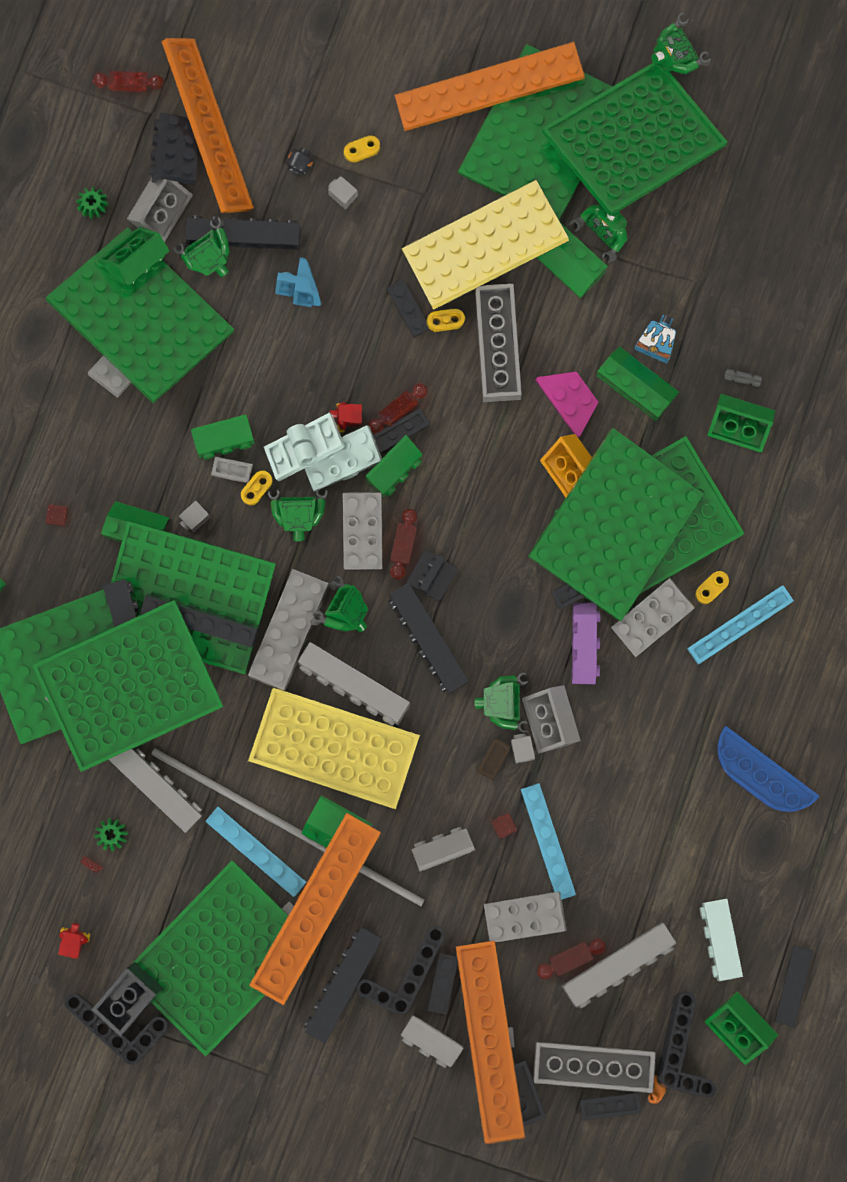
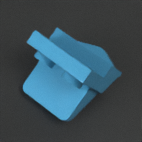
M300 257L297 276L289 272L278 273L275 294L294 297L293 304L307 307L321 305L309 263L305 258Z

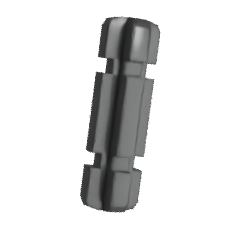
M726 369L724 375L726 380L732 381L733 379L735 382L748 385L751 383L752 386L759 387L762 381L761 376H752V374L741 371L734 372L732 369Z

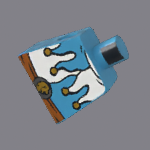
M662 315L659 323L651 321L638 340L634 350L667 364L676 335V330L670 328L673 319L667 315Z

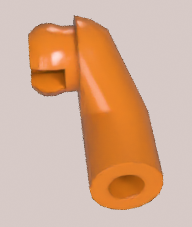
M655 1075L653 1093L648 1095V1100L652 1104L659 1103L666 1093V1088L661 1087L657 1083V1075Z

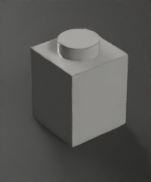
M341 176L337 180L334 179L328 186L329 196L344 209L358 197V190Z
M197 501L179 515L182 520L180 524L186 531L190 529L193 533L210 518L209 514Z
M525 734L515 735L514 739L511 740L515 764L535 760L531 737H526Z

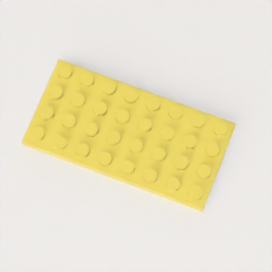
M535 180L402 248L434 310L569 241L538 182Z
M273 688L248 761L396 809L420 735Z

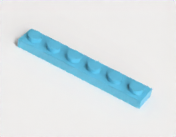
M782 585L690 646L687 650L699 665L794 600Z
M540 784L521 789L554 893L560 892L561 899L576 895Z
M219 807L205 821L293 897L306 884L304 879Z

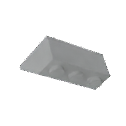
M151 178L127 219L137 227L160 233L165 242L193 194L176 181L157 178L156 183H152Z
M564 685L548 688L522 698L538 754L581 741Z
M461 827L451 830V834L444 837L443 834L432 837L433 841L427 844L425 841L414 844L415 848L412 849L419 871H424L475 851L467 829L462 830Z
M415 1015L411 1017L401 1034L404 1037L403 1042L411 1047L413 1044L420 1047V1053L428 1058L431 1054L437 1058L435 1062L444 1068L447 1065L451 1067L464 1048Z

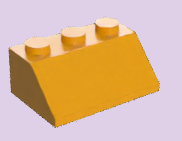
M576 434L561 436L540 461L564 496L567 497L592 457Z

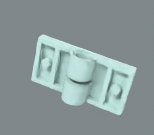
M328 413L307 425L297 424L287 430L288 435L265 446L264 449L276 480L281 481L339 451L345 446L333 415Z
M369 426L341 437L344 448L305 468L313 491L321 490L340 480L350 479L358 475L360 471L374 466L382 460Z

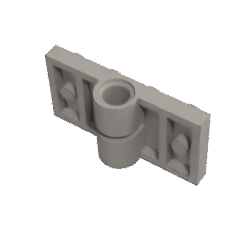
M104 356L88 372L92 379L117 398L131 384Z
M343 492L344 569H382L381 492Z
M669 578L625 615L622 621H618L611 628L633 655L637 657L695 607L673 580Z
M560 892L484 904L490 941L501 942L567 931Z

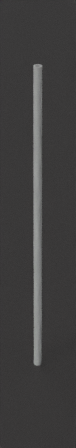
M156 748L153 750L151 755L325 852L326 848L302 835V830ZM363 865L361 867L360 873L415 904L422 906L423 898Z

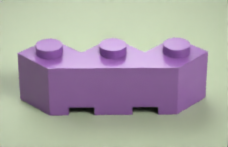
M573 603L572 684H595L596 676H600V665H596L597 649H600V638H597V622H600V611H597L596 604Z

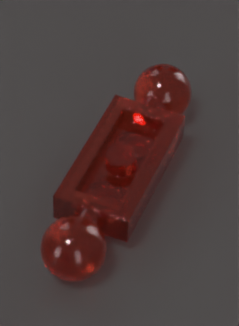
M110 71V77H107L104 73H97L93 77L95 86L102 88L109 84V90L146 92L147 86L154 90H159L164 84L163 78L159 75H153L148 78V72Z
M422 383L416 384L411 394L406 390L377 413L380 418L372 419L368 424L371 432L374 434L383 430L385 423L390 427L407 412L411 411L419 404L416 399L424 398L427 395V387Z
M406 509L403 512L402 519L404 524L398 523L390 559V561L396 562L391 567L390 574L397 580L405 575L403 564L409 565L417 530V527L412 526V523L417 520V513L413 509Z
M594 939L588 947L585 942L549 958L552 964L539 965L537 975L541 979H548L551 977L552 972L555 971L557 976H560L593 960L592 953H603L606 947L605 943L601 939Z

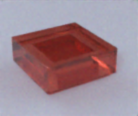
M48 505L45 523L65 527L68 507Z
M509 813L491 822L499 839L517 831Z
M86 856L80 861L81 864L95 873H99L103 868Z

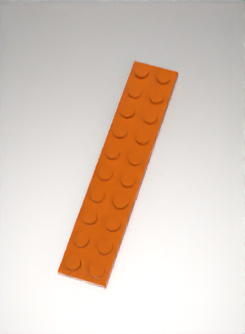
M166 38L162 41L220 211L221 213L249 212L254 208L195 39Z
M572 42L396 94L395 98L404 130L408 131L584 79V73L575 44Z
M346 813L249 986L280 1004H285L381 834L380 831Z
M495 941L457 946L456 951L485 1144L525 1138Z

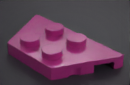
M577 372L536 378L535 381L573 434L580 438L598 405L597 399Z

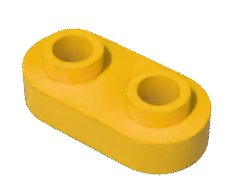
M367 136L353 141L345 146L344 156L347 161L352 163L369 158L379 152L380 142L374 136ZM372 142L374 146L368 147L367 144ZM355 149L356 153L352 154L350 150Z
M459 309L434 311L428 316L427 326L435 332L459 329L465 321V316ZM456 318L458 322L454 323L451 319ZM433 321H438L439 325H435Z
M266 471L257 472L242 489V501L247 505L257 504L272 486L273 480L271 475ZM264 478L267 482L262 485L260 480ZM249 493L254 494L253 499L247 498Z
M722 571L714 572L696 590L695 596L697 601L702 604L712 602L728 586L729 578L727 574ZM716 578H722L723 583L718 584ZM704 590L709 592L708 597L703 596L702 592Z

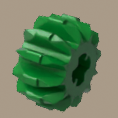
M92 187L91 191L85 188V194L79 193L81 199L76 200V203L79 205L77 209L79 212H82L83 217L89 215V218L93 219L94 215H96L97 218H100L99 213H106L104 207L109 206L106 201L108 199L107 195L103 194L101 189L96 191L95 187ZM95 200L96 204L93 203L94 205L90 206L89 202L92 203L91 201Z
M108 818V825L101 821L100 823L103 828L96 827V830L101 833L94 836L97 839L101 838L97 845L104 844L103 850H107L110 845L112 852L115 851V845L121 849L122 845L119 842H127L122 836L128 835V832L121 831L126 827L125 824L118 827L120 820L116 819L113 824L111 818ZM112 830H114L113 833L116 835V837L111 838V840H109V836L107 835L108 831L112 832Z

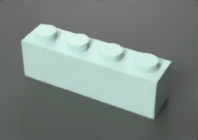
M722 899L702 903L703 907L700 908L701 918L706 921L707 927H704L706 939L709 938L710 941L708 953L709 957L713 958L714 966H711L713 977H717V981L743 977L728 900Z

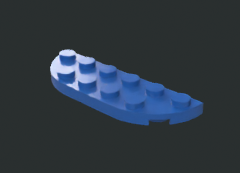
M727 726L723 728L717 745L720 765L734 782L762 803L778 811L793 812L810 806L819 798L818 794Z

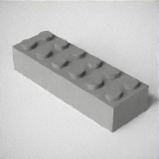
M513 284L479 286L475 288L483 402L521 400Z
M292 569L248 674L249 678L286 691L313 625L310 623V620L312 618L316 619L312 615L320 610L329 588L327 582Z
M311 642L298 661L303 673L308 676L314 674L317 676L318 682L325 686L328 684L332 685L334 691L341 696L347 694L350 696L351 702L358 706L361 704L365 705L369 713L375 716L380 714L383 716V721L391 726L394 724L399 725L410 707V702Z
M660 923L562 985V988L575 1007L583 1008L591 1002L590 998L594 995L596 997L602 996L607 992V987L619 985L624 981L623 977L627 974L633 976L641 971L639 967L643 964L650 965L658 960L656 956L660 953L666 955L674 950L673 945L676 942L664 923Z
M536 1042L533 1082L653 1093L655 1052Z

